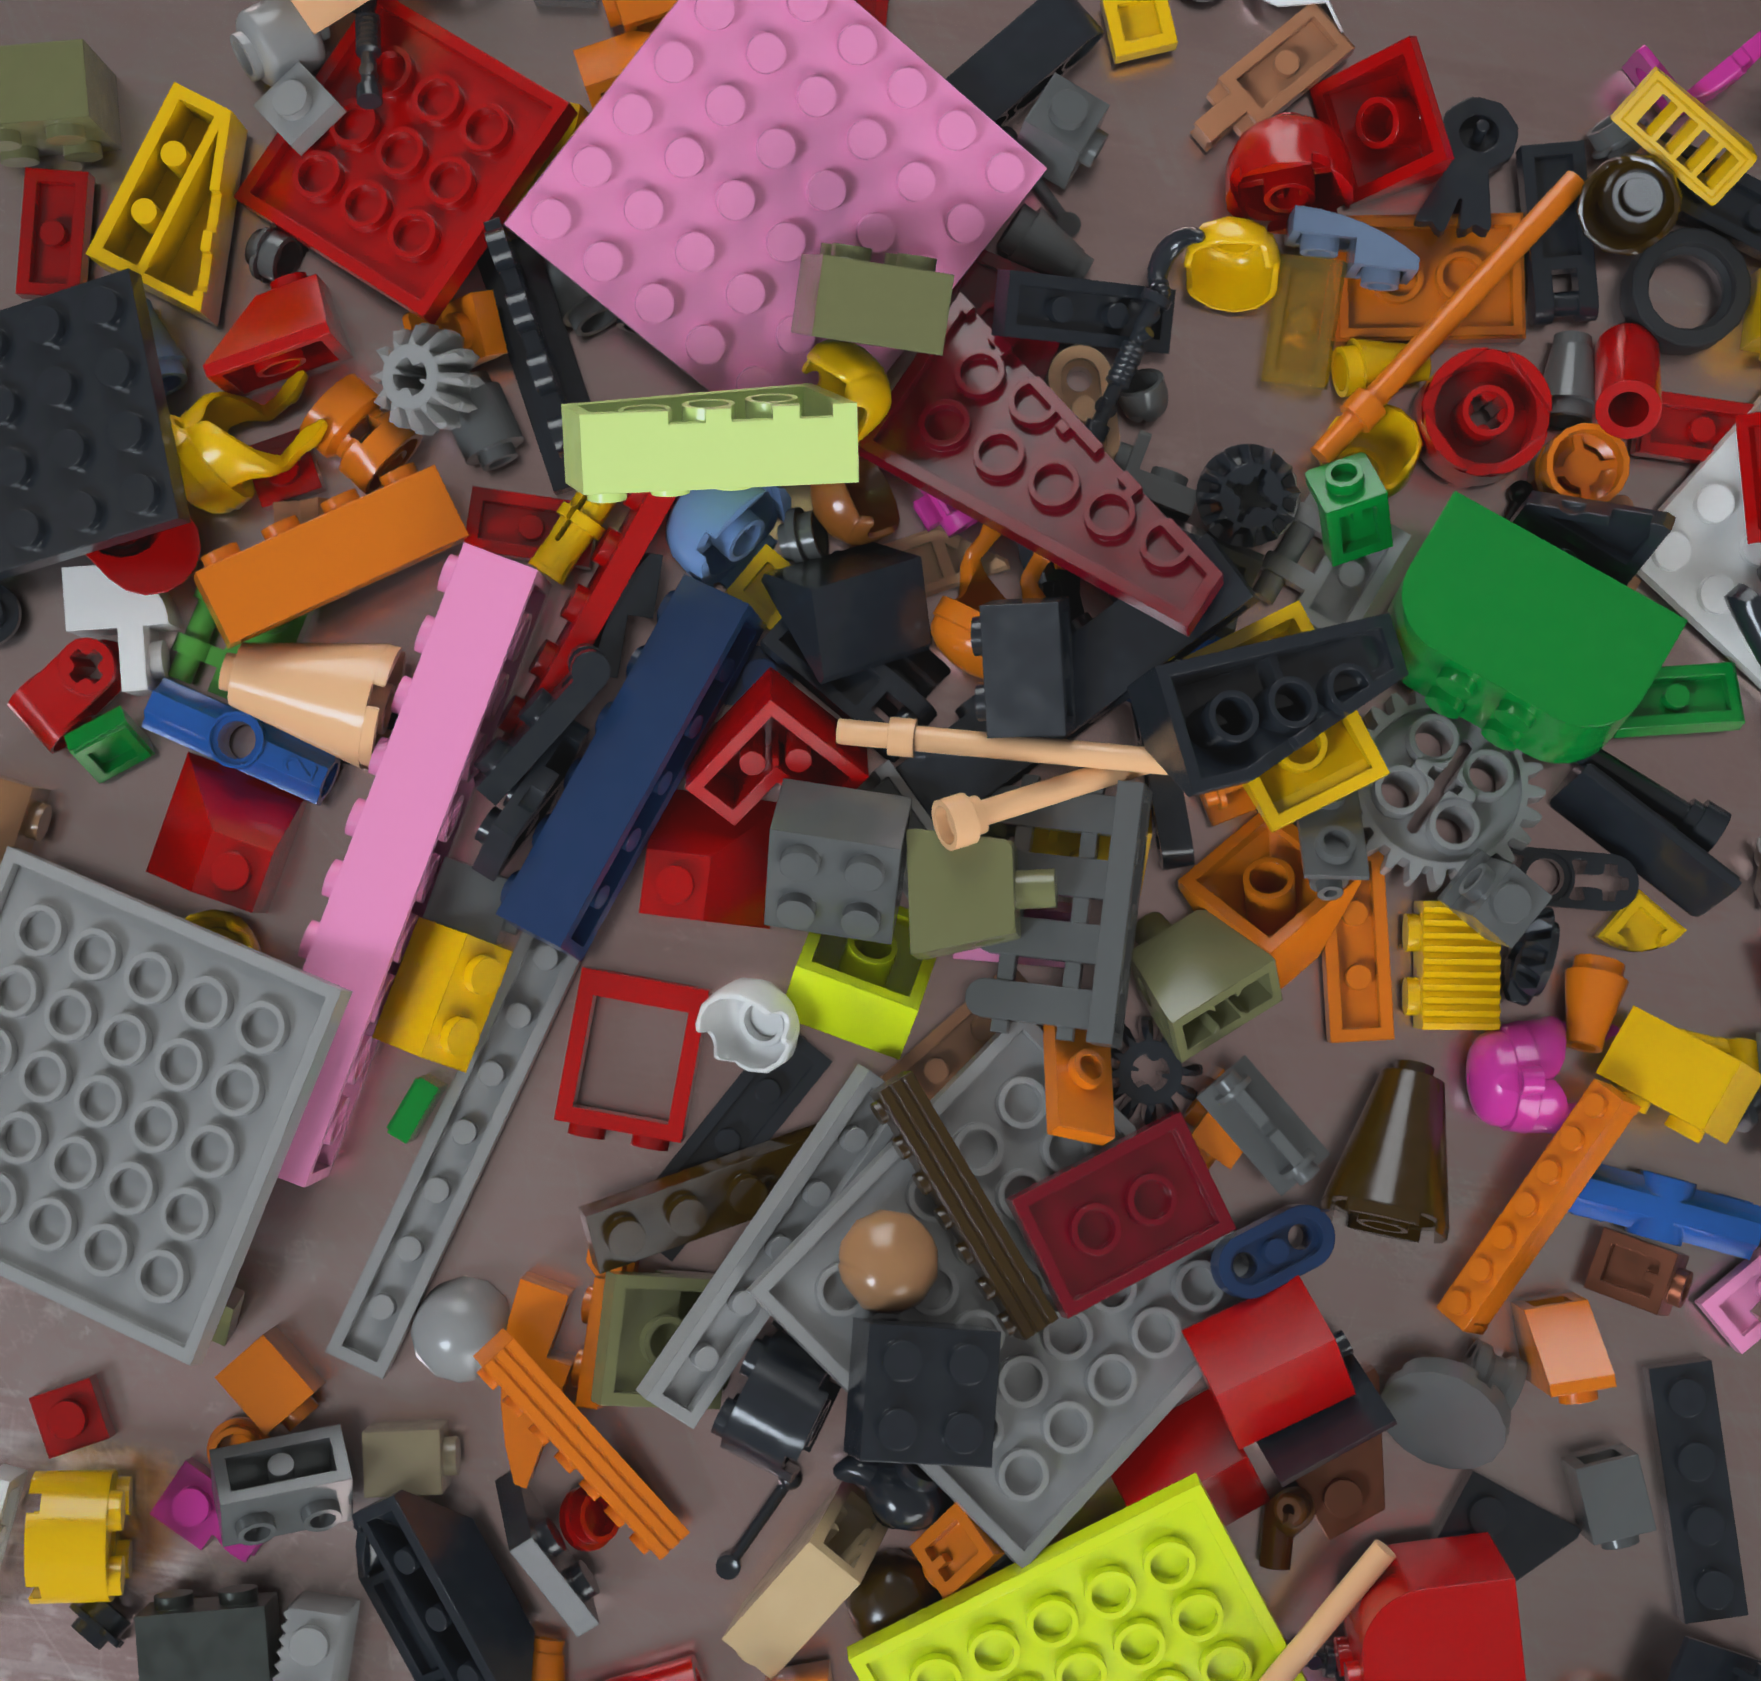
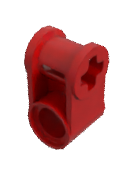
M89 637L73 640L45 668L19 687L8 701L7 706L52 754L67 747L64 735L92 721L122 692L118 642ZM92 656H102L103 658L97 666L102 674L100 679L90 677L96 668L90 660Z

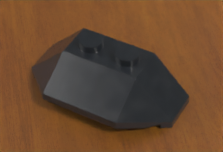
M404 1490L395 1492L352 1514L353 1528L357 1531L355 1549L358 1578L415 1681H532L535 1631L473 1518Z

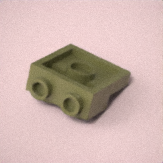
M656 1270V1273L606 1272L591 1395L592 1402L600 1406L657 1407L642 1397L636 1391V1388L715 1273ZM730 1376L708 1409L720 1410L722 1391L727 1388Z

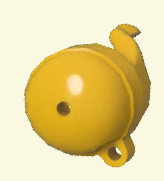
M298 371L284 383L279 393L264 405L243 396L221 391L202 395L180 417L170 415L185 495L188 502L213 514L230 513L234 509L239 510L253 498L255 489L252 479L268 478L290 470L306 452L311 451L321 442L328 427L324 419H319L305 427L282 455H274L256 450L228 433L232 426L242 422L271 421L290 405L295 404L301 397L309 377L305 371Z

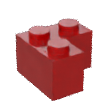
M770 666L708 731L686 771L685 789L735 826L776 783L782 785L783 778L857 789L869 777L867 747L836 744L838 719Z

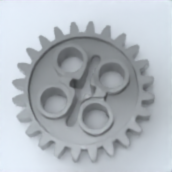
M1414 690L1410 694L1409 706L1401 696L1394 693L1386 701L1387 714L1373 706L1364 717L1370 728H1367L1390 772L1388 776L1358 790L1363 830L1368 839L1366 843L1367 857L1377 851L1385 856L1379 872L1382 875L1390 872L1396 864L1404 867L1403 884L1407 887L1416 880L1420 873L1426 874L1430 892H1436L1442 886L1446 875H1449L1450 880H1452L1477 848L1482 849L1491 858L1508 863L1514 862L1515 857L1509 847L1522 851L1532 840L1521 827L1533 828L1542 818L1540 813L1527 806L1539 802L1546 795L1545 789L1528 784V781L1543 769L1542 763L1524 762L1522 756L1525 753L1518 749L1507 751L1493 745L1482 736L1481 728L1460 716L1457 719H1451L1438 714L1425 703V697ZM1427 733L1434 736L1442 747V755L1433 757L1424 754L1415 742V735ZM1461 743H1468L1471 751L1445 787L1444 795L1432 807L1418 832L1410 833L1407 825L1434 787V781L1448 766ZM1481 768L1488 771L1493 776L1496 791L1484 792L1478 789L1471 781L1470 769ZM1388 783L1400 786L1407 793L1409 806L1406 808H1396L1390 805L1382 795L1381 785ZM1449 819L1454 821L1462 831V843L1452 844L1440 837L1436 829V820Z

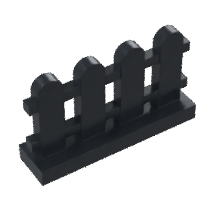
M498 217L483 222L486 229L484 235L488 248L483 252L477 264L486 290H493L508 356L553 491L556 495L575 490L565 483L561 404L592 401L567 327L563 324L542 256L520 238L510 240Z

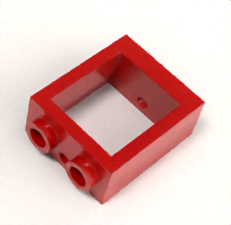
M582 967L554 1120L568 1122L567 1133L579 1137L605 1140L607 1130L632 1134L630 1145L650 1150L668 1151L670 1141L682 1143L686 1136L704 1033L696 1031L695 1023L701 1004L712 995L713 989L597 967ZM597 996L688 1013L669 1121L577 1104Z

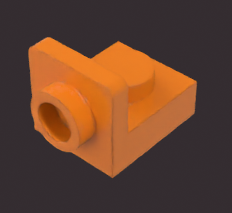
M493 290L471 292L450 302L434 324L438 325L441 330L456 331L462 337H465L463 348L473 350L475 354L480 356L473 368L508 353ZM411 312L404 314L402 317L404 329L414 330L415 325L427 323Z
M956 1503L909 1546L922 1565L924 1576L939 1591L943 1598L985 1578L984 1573L1005 1554Z

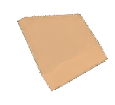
M938 526L930 532L925 530L883 545L921 556L926 598L959 587L960 564L965 551L972 543L959 535L948 538L944 529ZM987 551L981 558L982 566L988 577L1010 570L1008 559L998 554L995 555Z

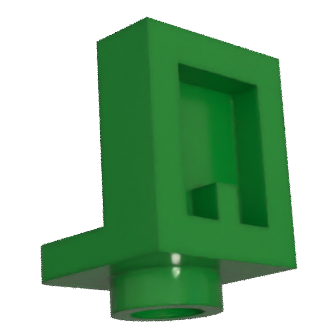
M1356 453L1306 471V484L1318 505L1324 552L1332 567L1393 547L1388 492L1365 453Z

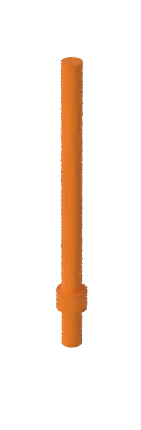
M1567 171L1366 389L1357 388L1340 406L1342 415L1310 448L1312 454L1321 463L1333 462L1360 432L1369 433L1385 416L1386 410L1384 406L1581 194L1582 185L1584 184L1583 179L1572 171Z

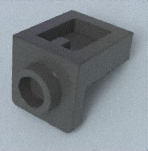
M1140 430L1133 445L1121 442L1114 462L1123 471L1127 470L1142 486L1143 493L1162 513L1186 522L1191 516L1196 502V490L1186 487L1188 478L1178 472L1158 466H1153L1151 473L1140 469L1152 437L1151 433Z

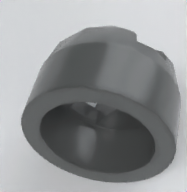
M1152 368L1140 369L1135 372L1129 389L1123 390L1118 400L1119 407L1129 420L1140 423L1143 419L1147 422H1154L1165 413L1169 398L1163 373Z

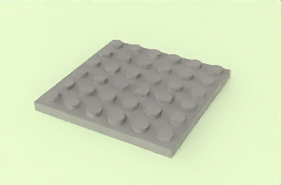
M8 846L0 864V1276L190 1366L202 1364L353 991L25 850Z
M1010 1021L1009 1034L996 1032L930 1102L1059 1319L1025 1341L1015 1338L1013 1335L1009 1337L1005 1334L996 1319V1315L1000 1313L992 1299L986 1301L975 1284V1280L979 1278L971 1264L966 1266L957 1255L954 1245L958 1241L950 1229L945 1231L938 1223L933 1213L937 1206L929 1194L924 1196L920 1192L912 1178V1174L916 1173L908 1158L906 1160L900 1158L891 1141L746 1291L847 1393L853 1317L983 1325L1001 1331L992 1468L918 1465L1014 1563L1024 1568L1037 1557L1203 1376L1181 1330L1246 1298L1234 1297L1222 1291L1215 1283L1210 1268L1214 1248L1220 1240L1235 1232L1233 1230L1069 1319L1060 1316L1005 1199L1137 1129L1114 1106L1115 1138L1104 1146L1047 1134L1044 1032L1037 1024ZM880 1209L912 1215L927 1228L938 1249V1277L921 1304L899 1315L872 1313L863 1309L843 1284L838 1269L840 1243L856 1220ZM1244 1253L1238 1254L1233 1262V1269L1240 1277L1247 1272L1249 1267L1248 1258Z

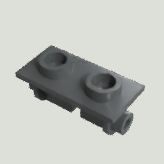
M1358 790L1297 820L1303 875L1305 879H1309V886L1317 892L1318 898L1325 901L1336 900L1343 895V888L1348 885L1349 880H1369L1370 873Z
M1246 1055L1242 1056L1196 1096L1197 1100L1280 1196H1283L1295 1184L1298 1183L1302 1186L1312 1179L1320 1170L1317 1165L1330 1155V1152Z

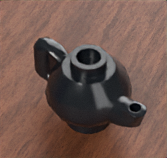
M848 1454L833 1467V1474L838 1480L864 1487L865 1495L872 1508L874 1517L880 1524L890 1529L907 1531L927 1529L955 1503L918 1464L859 1461Z

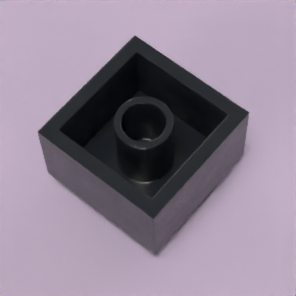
M853 1317L843 1451L855 1459L865 1462L992 1468L1001 1331L983 1325Z

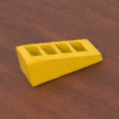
M1656 66L1610 116L1614 123L1647 152L1657 156L1674 170L1681 182L1711 206L1716 205L1753 166L1758 157L1749 141ZM1664 94L1671 101L1645 127L1639 120ZM1684 111L1690 118L1665 143L1660 137ZM1703 130L1708 132L1710 136L1688 160L1681 156L1682 152ZM1725 147L1727 150L1705 174L1702 173V170Z

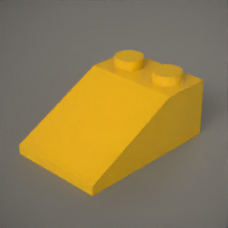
M1300 600L1183 657L1182 660L1315 629ZM1356 710L1278 762L1265 773L1249 783L1242 784L1269 830L1273 833L1388 776L1390 772Z

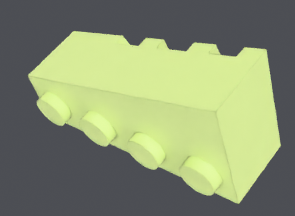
M813 383L561 404L565 483L581 494L587 495V501L621 502L627 499V493L651 492V495L676 497L687 495L690 493V490L717 489L737 491L752 487L859 482L857 402Z

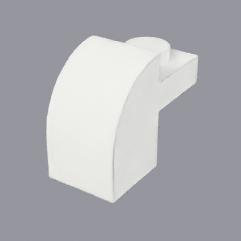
M96 565L61 567L66 632L83 638L118 635L122 692L135 696H150L163 677L169 678L168 672L171 667L168 645L165 640L159 641V632L184 630L181 614L173 598L168 592L145 596L125 591L109 580Z

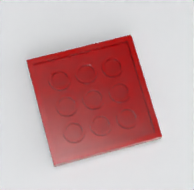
M377 0L376 13L381 18L382 52L381 56L377 59V73L379 75L378 83L382 86V105L376 109H364L356 101V86L361 82V75L359 73L361 59L356 55L354 20L315 77L347 112L302 156L277 132L234 195V198L251 212L270 224H275L279 229L290 234L297 241L429 324H435L488 247L484 235L486 229L483 222L499 217L503 225L578 115V112L570 102L399 1Z

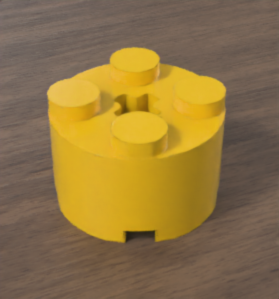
M116 1469L35 1471L30 1482L28 1494H42L40 1510L26 1513L24 1530L25 1586L35 1587L28 1598L29 1603L112 1602L115 1596L123 1595L125 1579H130L132 1575L133 1543L132 1539L120 1540V1531L124 1529L125 1515H131L132 1476H119Z

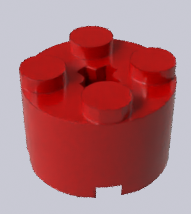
M1476 347L1462 351L1446 361L1423 384L1415 397L1409 416L1418 424L1423 440V447L1419 456L1435 474L1459 487L1483 486L1500 481L1530 461L1544 445L1550 424L1552 395L1541 372L1522 355L1511 351L1505 352L1489 349L1488 347ZM1484 408L1489 412L1491 418L1485 424L1476 426L1470 416L1473 412H1478Z

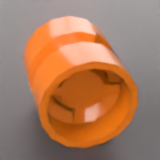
M353 373L337 381L320 397L305 416L300 425L299 433L319 419H324L328 427L321 442L315 448L327 459L339 456L341 458L339 470L367 495L383 487L379 480L381 476L407 464L419 447L422 435L416 434L411 429L398 428L389 422L390 411L383 413L381 407L374 403L378 394ZM370 431L371 434H370L362 443H360V441H361V440L368 434V432Z
M1580 423L1566 428L1542 446L1528 466L1527 482L1536 491L1608 502L1623 489L1627 481L1630 457L1625 443L1620 438L1606 433L1599 424Z

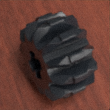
M1142 1016L1139 1018L1138 1023L1139 1038L1135 1039L1130 1029L1124 1024L1122 1039L1124 1046L1120 1050L1111 1047V1058L1115 1059L1112 1066V1079H1115L1116 1082L1113 1084V1101L1124 1094L1126 1095L1119 1107V1111L1128 1120L1133 1116L1138 1104L1141 1103V1117L1143 1123L1148 1125L1157 1119L1156 1104H1161L1166 1114L1172 1111L1180 1112L1179 1107L1171 1098L1176 1092L1188 1100L1194 1101L1198 1092L1194 1088L1182 1084V1076H1199L1203 1073V1067L1199 1063H1181L1169 1047L1161 1031L1156 1040L1153 1039V1022L1151 1017ZM1142 1055L1151 1061L1161 1059L1163 1071H1156V1074L1161 1076V1079L1155 1086L1151 1087L1142 1080L1136 1083L1133 1082L1131 1071H1139V1068L1133 1064Z

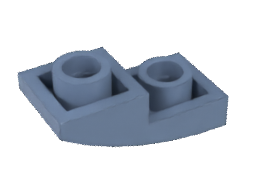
M1295 205L1287 219L1284 245L1300 247L1299 253L1301 255L1317 259L1336 258L1338 251L1347 252L1344 277L1361 279L1360 286L1365 289L1374 291L1398 290L1399 284L1407 285L1419 270L1420 257L1391 236L1361 221L1342 214Z

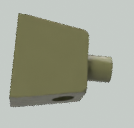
M906 829L910 954L918 960L932 959L1020 939V909L1057 908L1058 888L1056 869L1019 870L1018 850L1013 841L980 836L979 841L975 844L949 851L941 844L935 831Z
M1196 910L1173 925L1160 912H1151L1137 922L1135 941L1139 946L1133 949L1131 966L1136 988L1161 1033L1181 1063L1283 1000L1275 959L1207 910Z

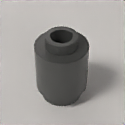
M481 370L472 372L471 375L479 376L485 384L477 388H471L469 394L478 409L470 413L460 412L461 427L451 431L466 464H480L483 471H489L502 467L516 459L518 454L515 448L522 444L525 438L500 383L492 382L488 372Z

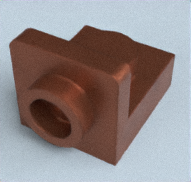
M1604 1227L1583 1288L1655 1315L1669 1316L1673 1306L1678 1308L1683 1306L1691 1288L1693 1272L1686 1270L1689 1256Z

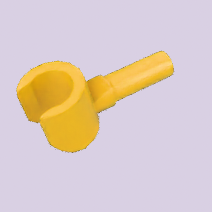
M1678 1028L1744 1062L1759 1072L1757 1041L1748 1038L1713 1037Z

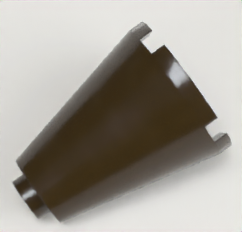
M1401 1059L1396 1061L1395 1068L1381 1070L1321 1198L1320 1212L1326 1213L1331 1221L1334 1210L1349 1215L1347 1227L1357 1231L1419 1243L1421 1231H1434V1244L1447 1241L1450 1225L1445 1083L1433 1076L1434 1067L1418 1061Z

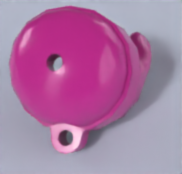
M1543 1016L1525 1021L1518 1020L1502 1024L1500 1030L1486 1031L1474 1039L1467 1055L1466 1086L1471 1106L1482 1121L1491 1126L1499 1127L1503 1131L1523 1134L1557 1133L1577 1104V1102H1567L1566 1094L1554 1079L1565 1061L1567 1044L1566 1023H1562L1560 1019L1554 1016ZM1611 1024L1605 1041L1618 1034L1619 1028Z

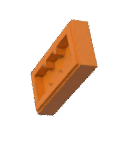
M1043 1025L1047 1134L1101 1146L1106 1145L1115 1138L1111 1047L1096 1046L1086 1042L1087 1030L1076 1029L1074 1042L1057 1040V1027Z

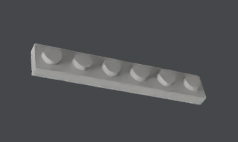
M860 1064L856 1066L636 1388V1391L646 1400L690 1428H695L771 1316L746 1289L879 1154L894 1135L888 1124L882 1125L870 1108V1104L874 1101L869 1092L885 1082L879 1076Z

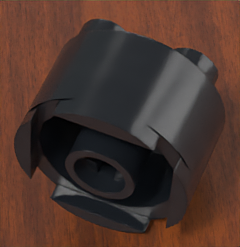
M778 1330L772 1338L765 1335L762 1340L756 1338L752 1343L739 1371L740 1374L748 1377V1380L741 1394L737 1393L733 1399L728 1397L725 1400L714 1421L711 1433L722 1438L720 1445L722 1449L792 1483L801 1467L790 1461L794 1460L797 1462L802 1450L810 1453L841 1387L830 1382L831 1376L792 1336Z

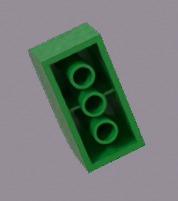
M1457 491L1453 492L1411 562L1387 613H1390L1409 673L1400 681L1423 695L1425 703L1432 710L1451 719H1457L1460 716L1481 728L1482 736L1503 750L1515 751L1518 749L1535 759L1558 764L1586 759L1597 753L1608 743L1646 695L1688 622L1687 619Z

